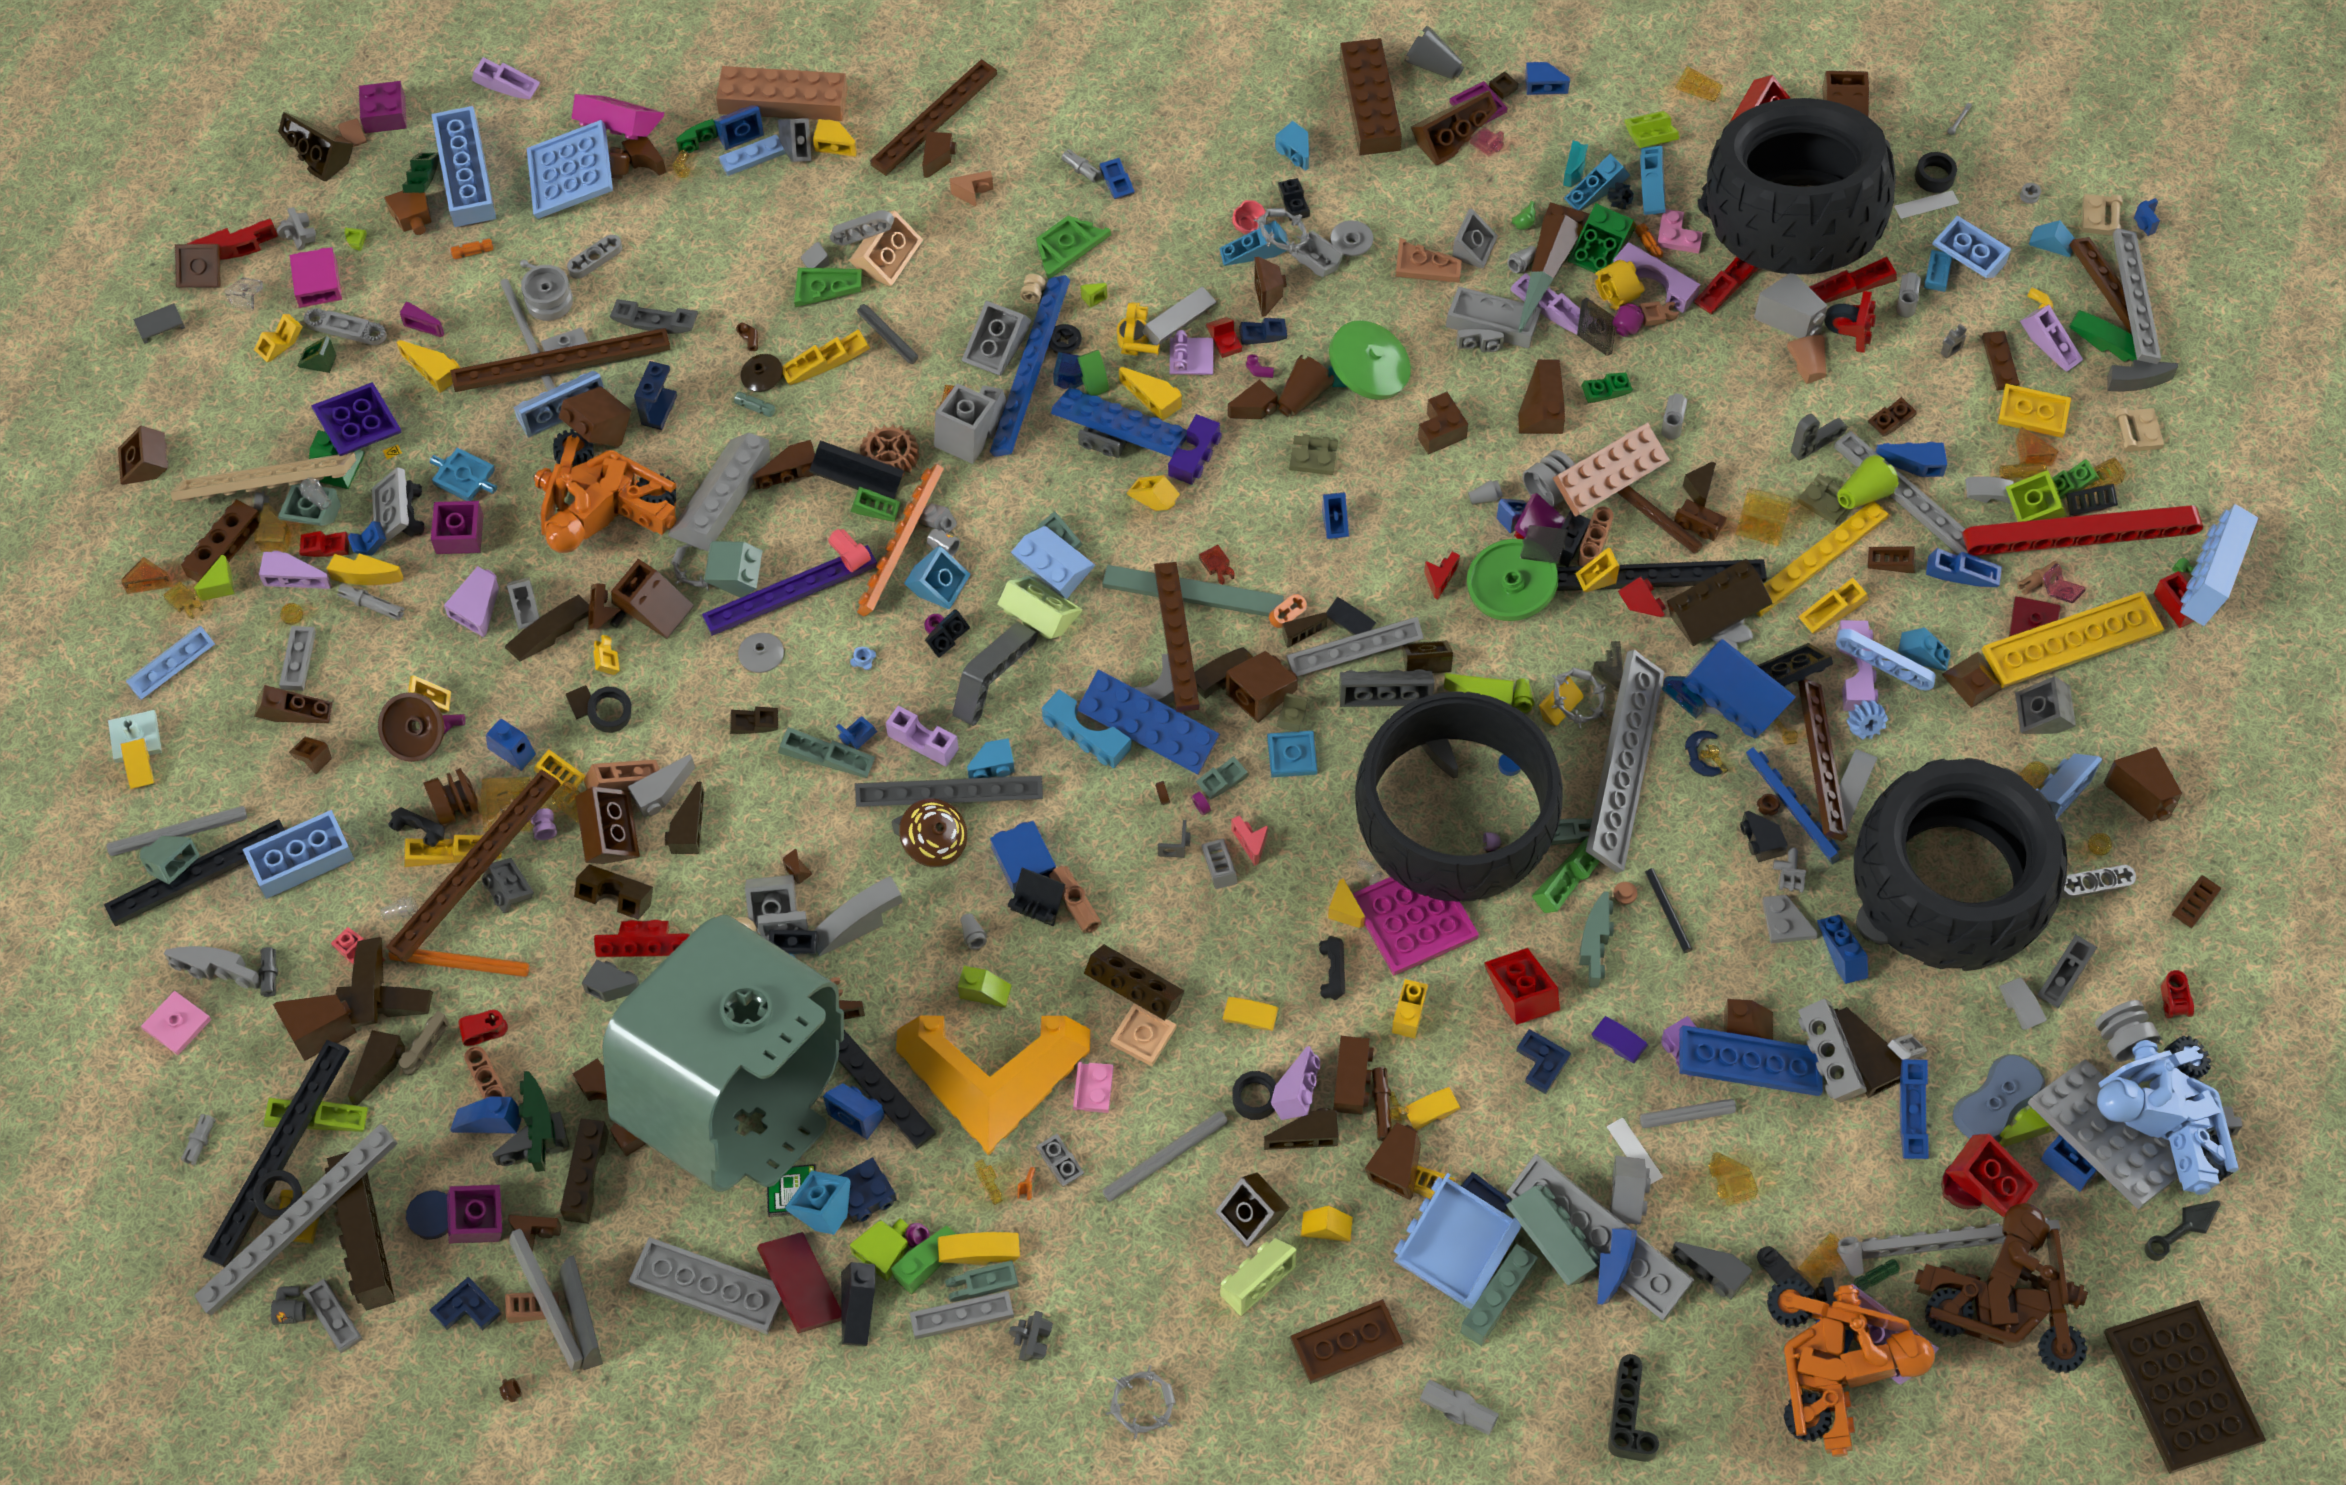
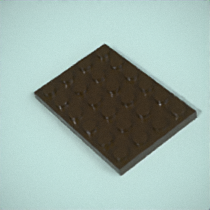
M2199 1300L2105 1329L2106 1339L2169 1474L2266 1442L2264 1434Z

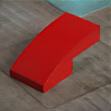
M322 531L301 534L299 554L308 557L334 556V554L340 556L348 555L349 534L346 531L325 535Z

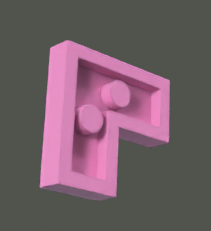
M1665 209L1666 213H1662L1657 241L1658 246L1699 254L1703 232L1682 229L1684 212Z

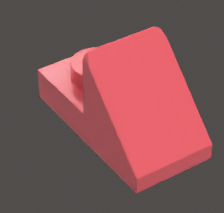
M1239 815L1231 819V830L1254 866H1256L1260 862L1265 846L1268 826L1253 832L1250 824L1247 821L1244 822Z

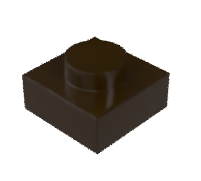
M1505 71L1489 81V87L1502 99L1516 91L1519 83Z

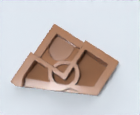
M1823 335L1807 336L1790 341L1787 344V349L1797 362L1796 369L1806 384L1825 378L1827 375Z

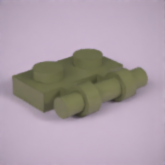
M1303 434V436L1294 435L1293 444L1302 445V447H1292L1289 470L1333 475L1336 453L1328 452V448L1337 449L1338 440H1330V437H1323V439L1313 438L1306 434ZM1309 446L1321 447V451L1309 450L1308 448Z
M1818 473L1814 481L1820 484L1819 488L1811 483L1799 496L1797 502L1835 525L1845 514L1847 508L1840 505L1838 497L1834 498L1826 493V491L1829 489L1837 494L1841 486L1834 483V480L1829 476L1824 477Z

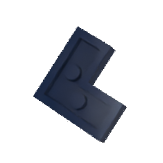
M1531 1029L1527 1031L1516 1049V1052L1535 1062V1065L1525 1079V1083L1544 1094H1547L1571 1057V1052Z
M469 1276L429 1310L446 1330L467 1314L483 1331L502 1314L498 1307Z

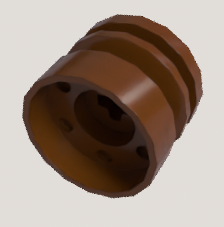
M461 768L455 770L459 778L455 782L450 772L446 774L448 784L443 786L438 777L423 783L438 821L443 827L456 822L454 812L457 810L460 811L465 819L468 818L465 810L467 806H470L473 815L479 813L477 796L470 779L462 772Z

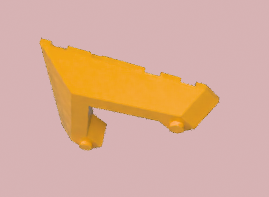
M920 1015L898 1028L896 1052L909 1063L914 1073L921 1080L925 1081L930 1087L931 1092L954 1118L961 1122V1126L973 1139L980 1143L982 1149L989 1156L995 1150V1146L1003 1138L1005 1139L1019 1125V1122L1024 1117L1026 1118L1049 1095L1058 1081H1062L1074 1069V1065L1082 1057L1085 1058L1090 1053L1091 1030L1067 1016H1041V1036L990 1077L946 1039L945 1019L942 1015Z

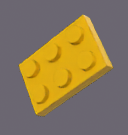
M2005 384L1997 424L2063 438L2071 398Z

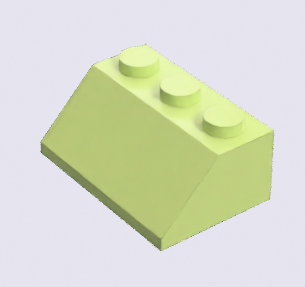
M1030 576L1008 581L997 604L1004 609L1003 611L1006 614L1018 617L1024 625L1034 627L1040 631V635L1048 639L1062 636L1083 610Z
M1276 1238L1270 1243L1265 1242L1257 1250L1258 1254L1252 1259L1247 1258L1242 1262L1237 1273L1234 1275L1230 1274L1224 1278L1220 1284V1296L1242 1316L1296 1267L1297 1250Z

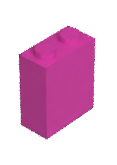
M332 247L289 255L294 294L299 308L342 300L337 259Z

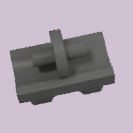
M1035 1311L1034 1315L1029 1316L1027 1325L1025 1320L1020 1319L1018 1326L1010 1327L1009 1334L1015 1337L1014 1345L1021 1346L1018 1360L1027 1361L1029 1358L1042 1360L1046 1356L1047 1345L1036 1342L1038 1335L1046 1338L1050 1336L1053 1323L1042 1318V1312Z

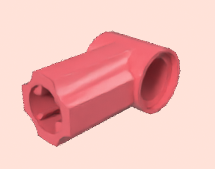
M844 529L835 530L828 538L829 544L841 556L844 565L850 572H854L871 560L867 549L861 543L857 544Z

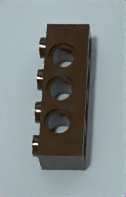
M1105 944L1090 955L1084 971L1085 975L1164 1021L1178 1009L1184 994L1183 989Z

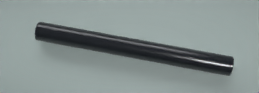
M1654 868L1646 870L1645 874L1683 952L1688 953L1692 951V947Z

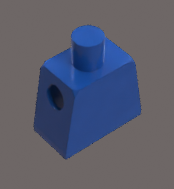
M499 719L486 734L487 748L520 771L536 755L527 736L503 719Z

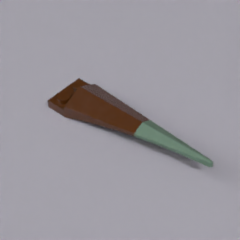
M1550 202L1543 218L1520 320L1519 333L1524 329L1553 279L1573 251L1590 213Z

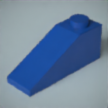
M487 1097L457 1109L450 1130L452 1133L517 1134L522 1120L519 1116V1106L512 1097Z

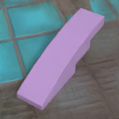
M1526 273L1510 289L1524 302L1530 276ZM1549 287L1537 307L1542 308V315L1578 336L1593 323V320L1563 293L1557 295Z

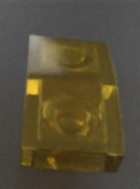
M1830 1232L1798 1269L1819 1285L1822 1278L1827 1277L1842 1260L1837 1252L1840 1239Z

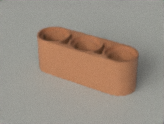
M1601 506L1595 509L1580 546L1579 566L1587 565L1602 553L1613 522L1614 514L1610 508Z
M472 1046L467 1049L464 1059L483 1099L487 1097H507L485 1050L480 1046ZM482 1058L479 1063H472L475 1059ZM492 1078L488 1083H482L484 1079Z

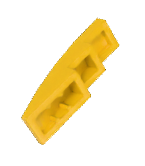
M857 329L842 340L836 337L820 348L817 345L812 346L782 366L783 375L787 383L793 385L854 359L869 350L870 346L861 331Z

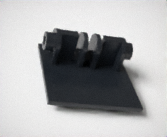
M1022 867L1014 898L1009 900L1008 907L1013 912H1018L1031 919L1054 926L1066 884Z

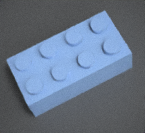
M332 810L243 849L266 899L355 860Z

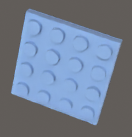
M602 120L527 148L533 215L537 219L613 191L606 126Z

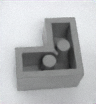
M1615 1156L1610 1212L1623 1223L1640 1225L1641 1216H1646L1647 1201H1644V1194L1650 1191L1651 1179L1649 1178L1650 1168H1646L1645 1159Z

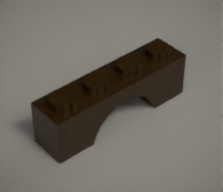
M580 1119L560 1208L564 1221L589 1224L594 1203L596 1169L601 1156L605 1153L609 1135L605 1121Z

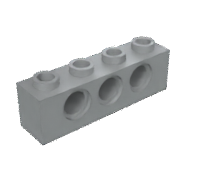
M1824 998L1799 1009L1798 1011L1801 1016L1798 1018L1802 1030L1808 1033L1810 1039L1807 1040V1044L1813 1054L1816 1053L1819 1061L1816 1063V1066L1821 1076L1826 1078L1828 1084L1825 1085L1829 1097L1841 1103L1867 1092L1832 1003ZM1821 1024H1825V1032L1818 1035L1817 1028ZM1830 1046H1834V1054L1831 1057H1827L1826 1050ZM1843 1068V1077L1841 1079L1836 1080L1835 1072L1838 1069Z

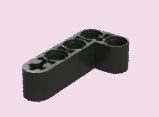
M1627 1354L1622 1357L1617 1369L1608 1449L1612 1455L1619 1458L1649 1462L1656 1456L1659 1440L1651 1432L1635 1430L1642 1361L1636 1355ZM1627 1366H1631L1633 1371L1631 1378L1626 1379L1628 1373ZM1627 1389L1632 1392L1633 1396L1630 1398L1624 1397L1620 1391ZM1625 1414L1629 1417L1630 1421L1622 1422L1618 1419L1617 1415ZM1621 1438L1626 1441L1627 1446L1620 1447L1616 1445L1614 1440ZM1648 1443L1652 1446L1653 1450L1644 1451L1640 1444Z

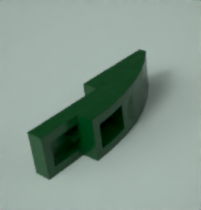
M524 1071V1080L520 1081V1094L523 1095V1103L519 1104V1116L524 1119L526 1126H528L529 1140H532V1148H528L527 1152L528 1163H532L535 1172H541L546 1169V1148H556L554 1122L539 1084L529 1071Z

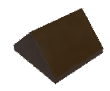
M1447 640L1402 645L1405 671L1422 669L1432 671V673L1451 672L1453 651Z

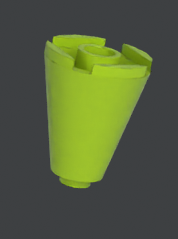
M1872 455L1867 457L1838 491V502L1841 506L1852 509L1891 496L1899 484L1894 467L1891 464L1887 465L1884 463L1883 460L1885 459L1881 456Z

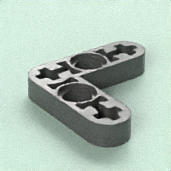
M1808 414L1797 425L1791 453L1800 461L1842 436L1848 426L1840 418H1836L1819 428V420L1813 414Z

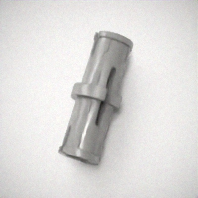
M1070 149L1063 153L1062 161L1072 166L1076 173H1081L1093 183L1101 177V171L1091 166L1087 159L1079 157Z
M205 1114L200 1115L193 1133H190L188 1145L181 1156L183 1162L189 1164L191 1161V1165H196L203 1146H206L208 1143V1135L216 1121L213 1117L206 1116Z

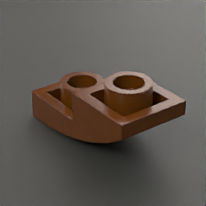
M1901 397L1890 407L1882 408L1868 420V423L1884 437L1915 417L1917 411Z

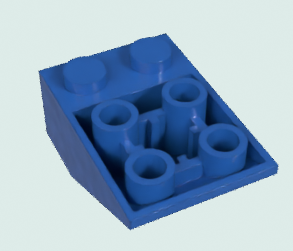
M2061 1135L2050 1144L2041 1158L2043 1163L2079 1192L2098 1173Z

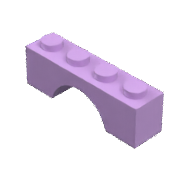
M1628 242L1614 258V262L1619 259L1625 262L1631 261L1636 268L1635 273L1638 278H1651L1658 281L1666 290V303L1675 302L1674 308L1682 313L1698 297L1699 283L1693 278L1680 273L1677 269L1661 262L1657 257L1644 252L1638 246Z
M1840 621L1837 634L1841 629H1851L1873 640V631L1869 630L1868 621ZM1839 648L1840 652L1849 655L1856 662L1859 670L1854 677L1845 680L1842 689L1843 710L1852 711L1855 709L1854 704L1861 705L1863 700L1867 702L1873 700L1877 703L1878 690L1874 689L1876 669H1872L1871 664Z

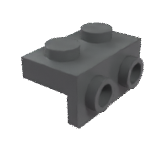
M1086 426L1078 432L1079 445L1088 450L1099 451L1109 457L1120 458L1128 442Z

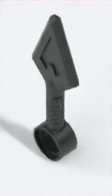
M2216 1200L2183 1207L2182 1224L2164 1237L2159 1235L2151 1237L2145 1244L2144 1250L2147 1257L2154 1261L2164 1259L2170 1251V1245L2188 1231L2206 1234L2221 1204L2220 1201ZM2159 1243L2162 1245L2164 1252L2161 1254L2155 1253L2151 1249V1244Z

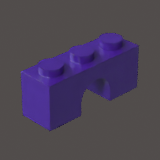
M1198 414L1195 415L1187 429V443L1195 445L1196 448L1193 450H1183L1177 447L1168 463V476L1193 485L1196 478L1199 479L1201 477L1205 461H1210L1213 454L1212 448L1214 445H1218L1222 438L1219 422Z

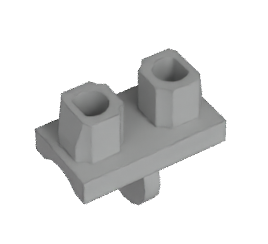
M294 207L288 208L289 218L286 221L280 222L281 225L277 228V233L282 238L293 239L297 249L303 250L305 243L315 242L316 232L314 228H303L309 226L307 212L296 213Z

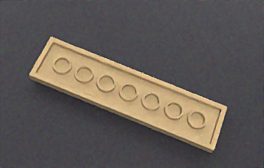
M354 452L343 456L332 455L183 479L170 494L172 501L188 502L192 501L194 497L202 496L203 499H208L219 493L232 495L237 493V490L243 489L246 492L258 490L262 486L275 488L280 486L281 483L287 482L289 485H295L306 479L319 481L324 476L332 475V478H339L344 476L351 468L356 458Z

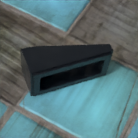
M2114 484L2066 493L2070 515L2118 505ZM2094 492H2097L2098 505H2096ZM2085 494L2088 496L2089 507L2086 504ZM2075 496H2079L2080 509L2077 508Z

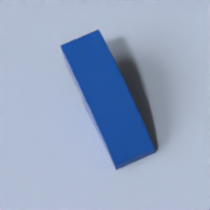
M1936 548L1928 556L1926 575L1972 586L1998 587L2000 586L2002 566L1965 552L1955 555Z
M1612 1229L1611 1253H1600L1597 1304H1607L1624 1280L1633 1257L1637 1230Z

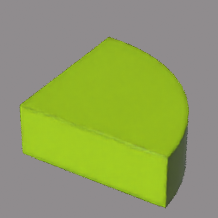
M345 227L344 234L347 243L351 244L353 249L361 251L367 236L366 230Z

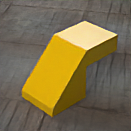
M283 314L275 332L261 333L254 351L266 362L272 361L296 342L303 326L290 314Z

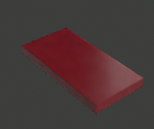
M803 1232L758 1245L757 1250L798 1334L841 1321V1308Z

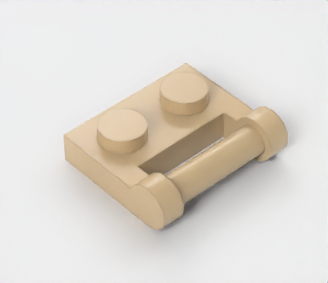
M2084 194L2082 232L2113 236L2116 228L2122 229L2120 225L2122 196L2112 195L2108 197ZM2105 206L2111 207V225H2105Z
M2122 408L2115 411V418L2119 421L2124 438L2123 447L2125 452L2163 449L2164 442L2154 408L2137 410ZM2128 420L2133 422L2138 441L2133 439Z

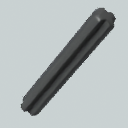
M860 305L857 313L908 363L914 364L918 359V355L868 305Z

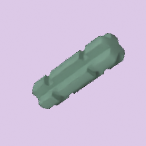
M743 392L736 393L734 397L735 404L745 405V408L760 414L763 412V415L772 417L776 409L773 404H764L765 401L750 395L746 396L747 394Z

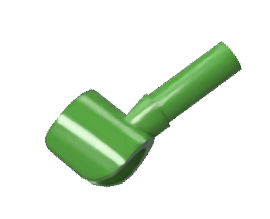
M2186 558L2179 559L2172 568L2174 572L2188 571L2191 573L2194 569Z

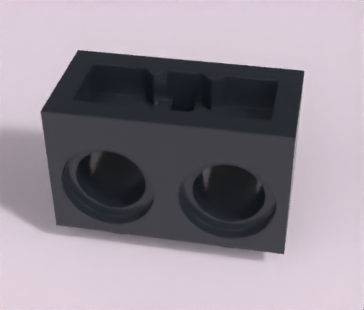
M1570 510L1549 553L1555 562L1569 567L1585 536L1590 519L1582 515L1575 517Z

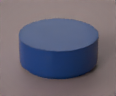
M1504 754L1500 756L1498 768L1502 774L1514 776L1520 772L1521 768Z

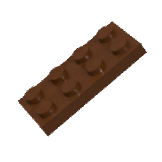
M1384 1299L1290 1336L1292 1345L1310 1384L1404 1346Z

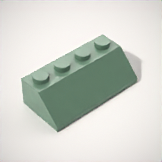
M1536 1185L1506 1204L1568 1286L1582 1283L1600 1268V1254L1594 1247L1587 1245L1584 1241L1586 1238L1584 1233L1577 1226L1574 1227L1570 1223L1568 1212L1562 1206H1557L1553 1201L1555 1197L1548 1187Z

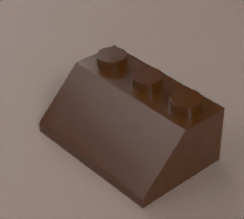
M591 787L575 796L585 863L607 864L640 857L630 791Z

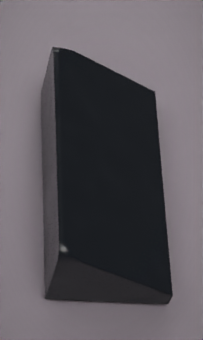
M770 929L769 941L789 954L816 955L819 934L817 931Z

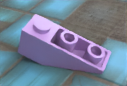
M1310 1046L1303 1050L1275 1085L1271 1105L1281 1120L1308 1115L1309 1107L1312 1103L1313 1090L1316 1086L1318 1069H1320L1319 1057L1314 1054Z

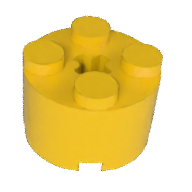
M1619 259L1595 273V275H1598V279L1595 280L1597 291L1603 301L1609 300L1612 304L1609 307L1613 310H1618L1620 306L1638 299L1641 293L1645 291L1642 282L1638 280L1635 273L1636 268L1631 261L1625 262Z

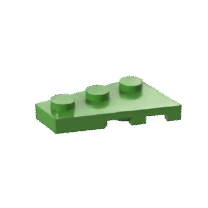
M798 268L794 299L795 307L861 292L862 269Z

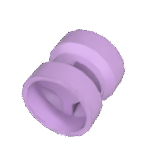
M546 808L539 809L530 819L531 824L534 825V838L537 840L551 839L557 835L556 825L553 823V811Z

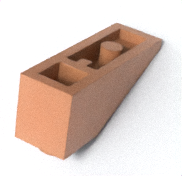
M656 760L597 763L591 765L584 778L586 789L600 787L629 791L628 786L660 769Z

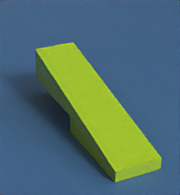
M269 1097L264 1127H277L292 1100ZM322 1101L306 1129L364 1132L368 1107Z

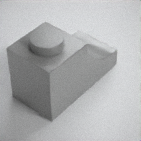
M530 577L508 582L507 588L518 630L526 628L540 618Z

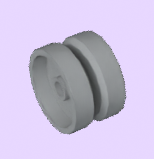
M540 265L532 268L524 275L521 281V290L526 307L533 317L543 321H552L563 317L569 312L573 305V295L568 278L563 270L552 265Z

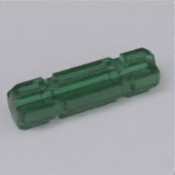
M1890 1259L1884 1265L1881 1264L1865 1273L1864 1276L1861 1275L1856 1278L1853 1284L1862 1291H1865L1869 1286L1872 1287L1887 1279L1889 1275L1892 1276L1898 1273L1900 1266L1895 1259Z

